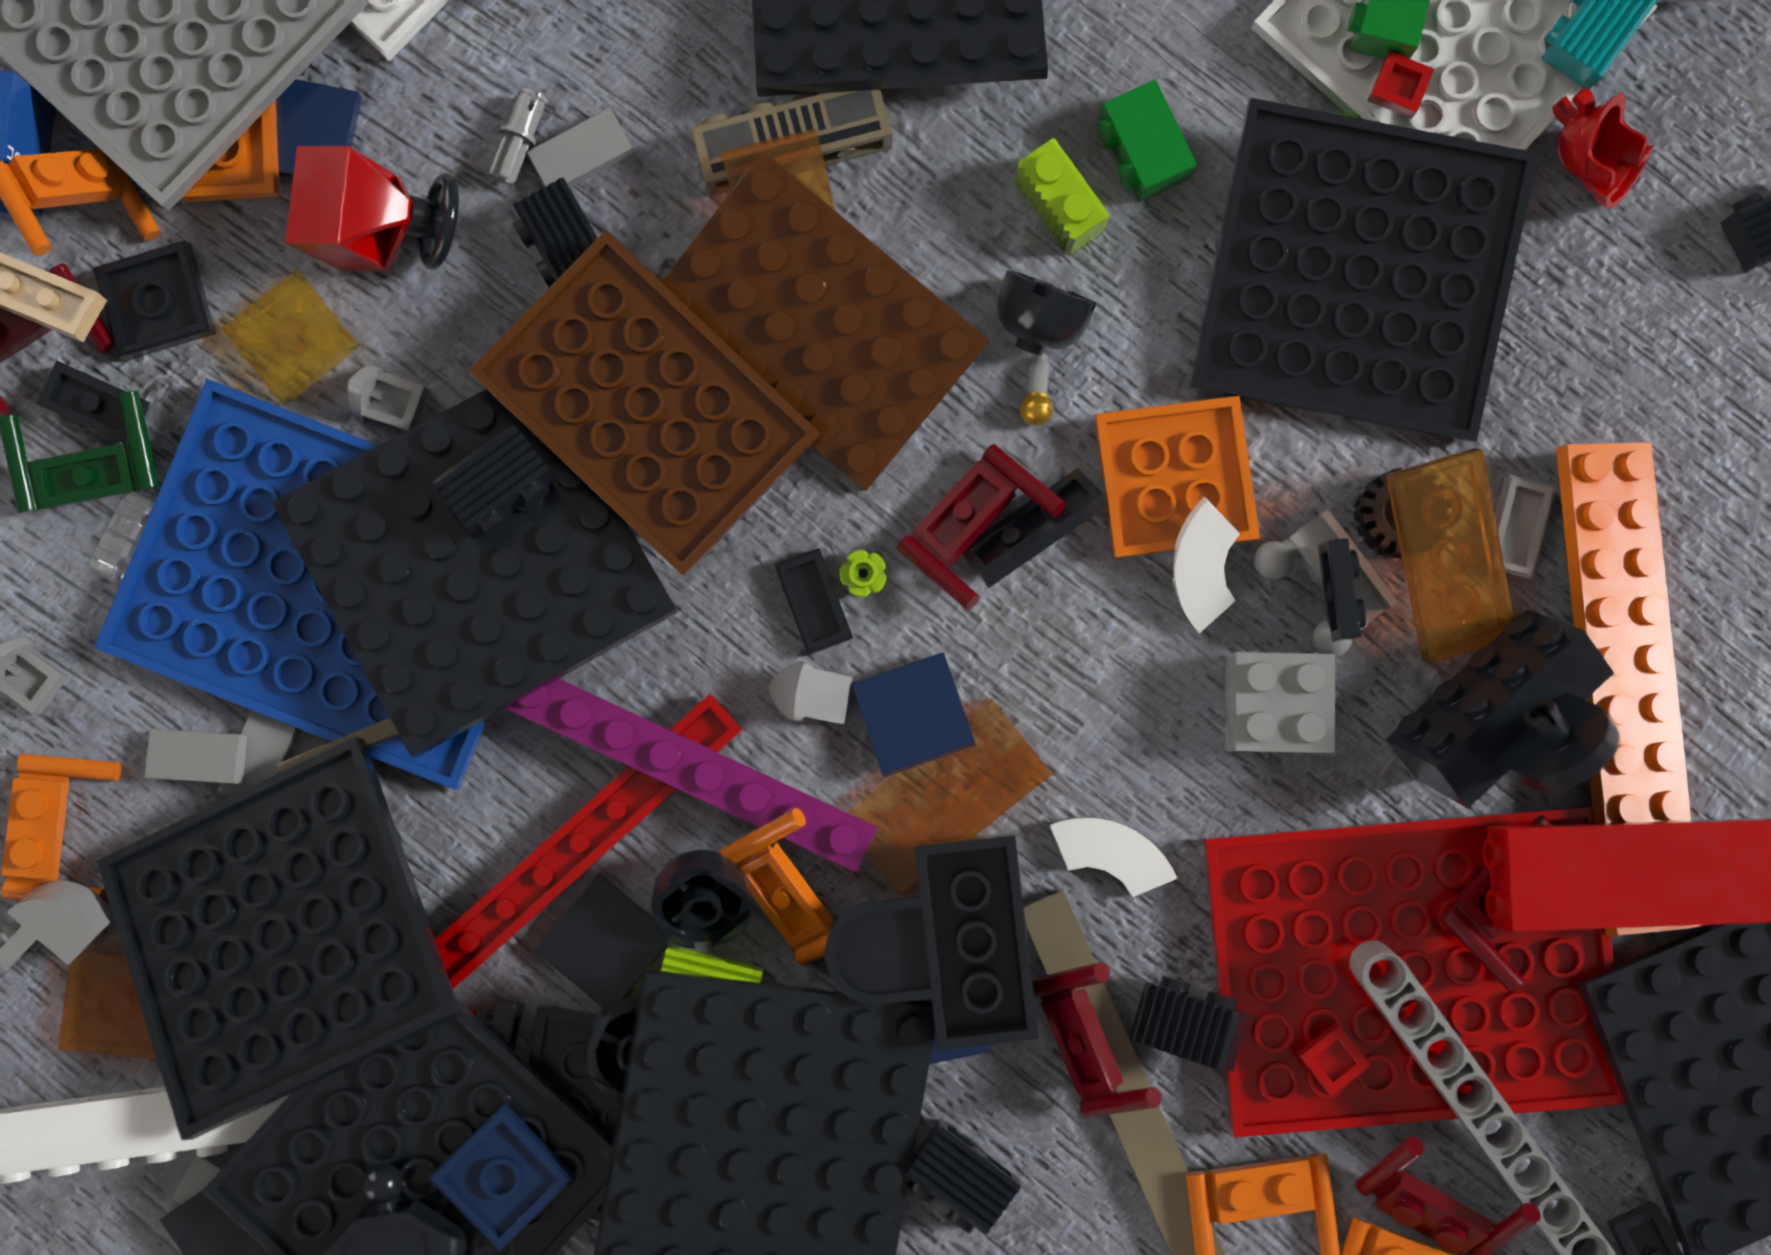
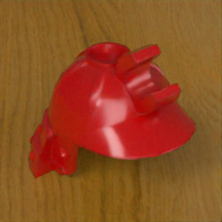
M1585 87L1572 98L1577 108L1572 106L1567 96L1561 97L1552 106L1556 119L1565 125L1557 140L1558 157L1564 169L1583 183L1587 192L1593 194L1598 205L1611 210L1622 202L1636 183L1654 146L1647 145L1648 140L1646 136L1632 129L1624 121L1626 103L1624 93H1618L1601 105L1596 106L1594 95Z

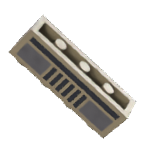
M880 89L799 94L794 96L791 102L776 106L769 102L756 104L748 108L745 114L730 118L726 115L710 116L700 122V126L691 128L710 197L732 191L762 151L768 153L791 174L795 175L892 149V130Z

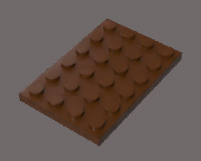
M765 151L761 152L661 281L821 433V436L812 447L865 491L870 488L990 342L987 337Z
M607 230L468 370L471 375L683 577L710 552L821 436V433Z

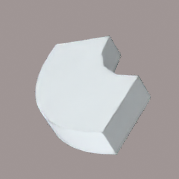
M1205 496L1193 508L1181 527L1174 548L1176 551L1173 565V584L1178 602L1186 617L1199 634L1235 602L1234 597L1226 586L1224 565L1229 548L1240 535Z
M1087 817L1071 818L1049 824L1051 833L1068 871L1084 867L1105 870L1121 881L1131 897L1178 879L1172 866L1160 850L1146 837L1125 825L1109 820Z

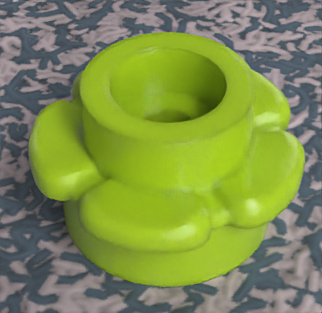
M865 550L853 551L847 556V562L840 567L839 576L841 583L847 585L849 593L856 597H867L871 592L878 593L884 587L887 580L884 574L886 564L877 553L868 554ZM861 569H866L868 571V576L865 578H861L859 576V571Z

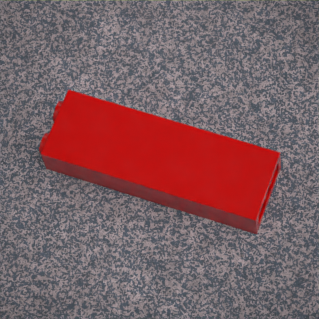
M1771 818L1488 827V838L1483 844V858L1487 868L1490 869L1491 889L1487 891L1485 904L1487 914L1492 920V926L1495 929L1525 932L1771 922Z

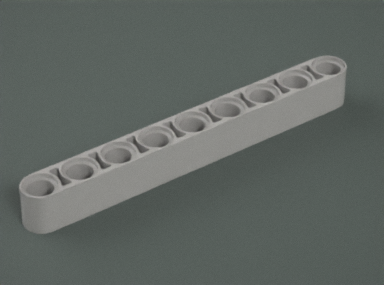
M1366 941L1359 944L1353 950L1350 957V969L1353 976L1521 1206L1525 1203H1532L1539 1209L1541 1218L1535 1225L1556 1254L1617 1255L1407 965L1384 943ZM1387 959L1388 967L1386 972L1380 977L1369 978L1370 967L1378 960ZM1408 1000H1416L1415 1011L1407 1017L1399 1018L1398 1011L1400 1006ZM1445 1040L1444 1049L1440 1054L1434 1057H1427L1428 1049L1434 1042ZM1474 1080L1473 1087L1467 1094L1456 1096L1457 1089L1463 1082ZM1502 1119V1124L1495 1133L1485 1135L1486 1129L1491 1122ZM1530 1159L1529 1166L1525 1171L1514 1174L1516 1166L1521 1161ZM1558 1199L1557 1205L1552 1210L1543 1212L1545 1205L1549 1201ZM1586 1238L1581 1248L1572 1251L1574 1244L1578 1240Z

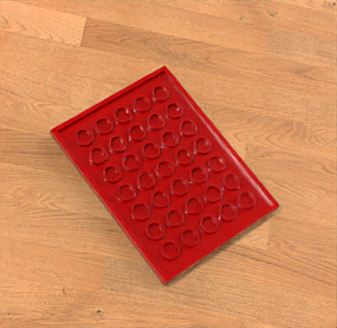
M1592 806L1204 838L1218 993L1238 999L1236 1009L1249 1013L1244 1038L1241 1041V1048L1236 1060V1067L1233 1071L1225 1072L1231 1134L1236 1138L1458 1119L1353 976L1350 969V957L1353 950L1359 944L1366 941L1384 943L1407 965L1514 1114L1624 1105V1100L1577 985V981L1614 966L1611 935H1605V929L1525 932L1502 930L1490 943L1524 978V982L1518 989L1509 992L1440 920L1442 913L1455 904L1453 900L1486 867L1483 858V844L1488 838V827L1529 826L1533 820L1541 815H1544L1553 825L1594 824ZM1381 959L1376 961L1370 967L1369 978L1382 976L1388 967V960ZM1416 1000L1404 1002L1400 1006L1398 1017L1402 1018L1411 1015L1415 1011ZM1337 1023L1343 1028L1371 1066L1334 1096H1330L1297 1053L1329 1027ZM1445 1040L1434 1042L1428 1049L1427 1057H1434L1440 1054L1444 1049ZM1474 1080L1463 1082L1458 1087L1456 1096L1467 1094L1472 1089Z

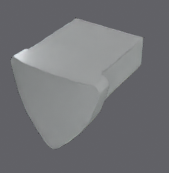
M368 365L361 368L349 380L348 402L355 420L366 423L367 419L402 431H407L416 426L429 389L421 384L385 373V368Z
M26 637L1 643L0 691L29 713L40 715L69 678V675L32 648L34 643Z
M800 661L787 666L779 672L770 682L768 689L775 706L783 715L791 720L801 722L806 717L844 725L853 677L814 669L812 663Z

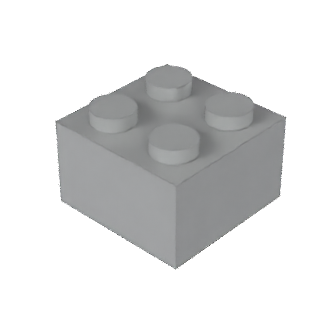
M1234 652L1226 655L1225 752L1335 753V654Z

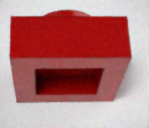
M1389 51L1384 58L1367 101L1412 119L1419 109L1435 69Z
M1337 1023L1333 1024L1297 1053L1330 1096H1334L1371 1066L1343 1028Z

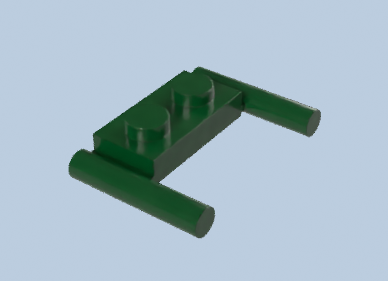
M127 391L118 394L129 442L29 462L18 415L0 417V434L18 514L159 487L139 391Z

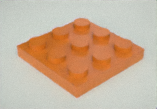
M1240 396L1100 413L1094 416L1104 495L1108 504L1106 509L1113 559L1176 551L1174 548L1182 525L1193 508L1204 496L1240 533L1233 544L1260 539Z

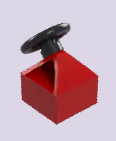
M297 146L285 243L339 270L389 271L406 234L419 237L421 261L427 269L435 270L446 260L453 242L459 210L457 182L452 175L443 173L433 181L427 198L409 196L400 177L350 146Z

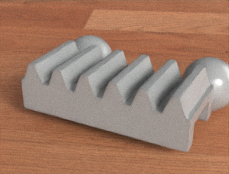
M1329 509L1316 516L1282 543L1278 541L1266 542L1255 553L1254 565L1261 576L1270 580L1285 577L1292 569L1293 558L1297 556L1298 563L1309 571L1310 579L1321 587V593L1324 596L1318 545L1328 540L1348 538L1350 550L1355 549L1359 559L1360 572L1358 579H1354L1356 599L1361 598L1365 606V627L1387 609L1399 603ZM1327 620L1321 622L1313 632V645L1320 654H1335V658L1344 655L1351 647L1352 640L1332 642Z

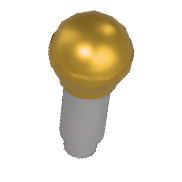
M1042 353V356L1033 355V361L1030 364L1028 393L1025 395L1019 410L1022 419L1031 426L1044 425L1050 420L1053 413V407L1047 395L1049 364L1047 362L1048 355Z

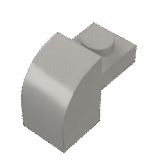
M52 881L38 886L6 912L14 921L0 934V939L5 943L0 948V967L4 971L9 970L38 941L66 965H69L114 920L110 905L89 888L75 882Z

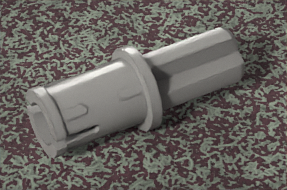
M519 88L518 97L506 125L500 126L499 133L502 137L488 170L489 175L500 183L507 185L515 183L529 147H535L536 139L533 136L544 108L548 104V99L539 93L537 98L533 99L528 110L535 92L532 89Z

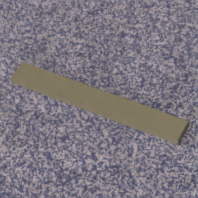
M1063 889L1024 905L1026 929L1046 974L1096 963ZM1105 983L1075 989H1086L1110 1050L1114 1054L1117 1067L1124 1081L1116 1087L1117 1092L1151 1087ZM1160 1106L1152 1109L1110 1114L1109 1117L1170 1254L1195 1255L1186 1173L1189 1171ZM1212 1225L1215 1255H1225Z

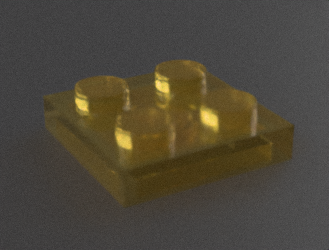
M298 269L222 327L223 331L279 402L284 405L295 399L361 347L305 275Z

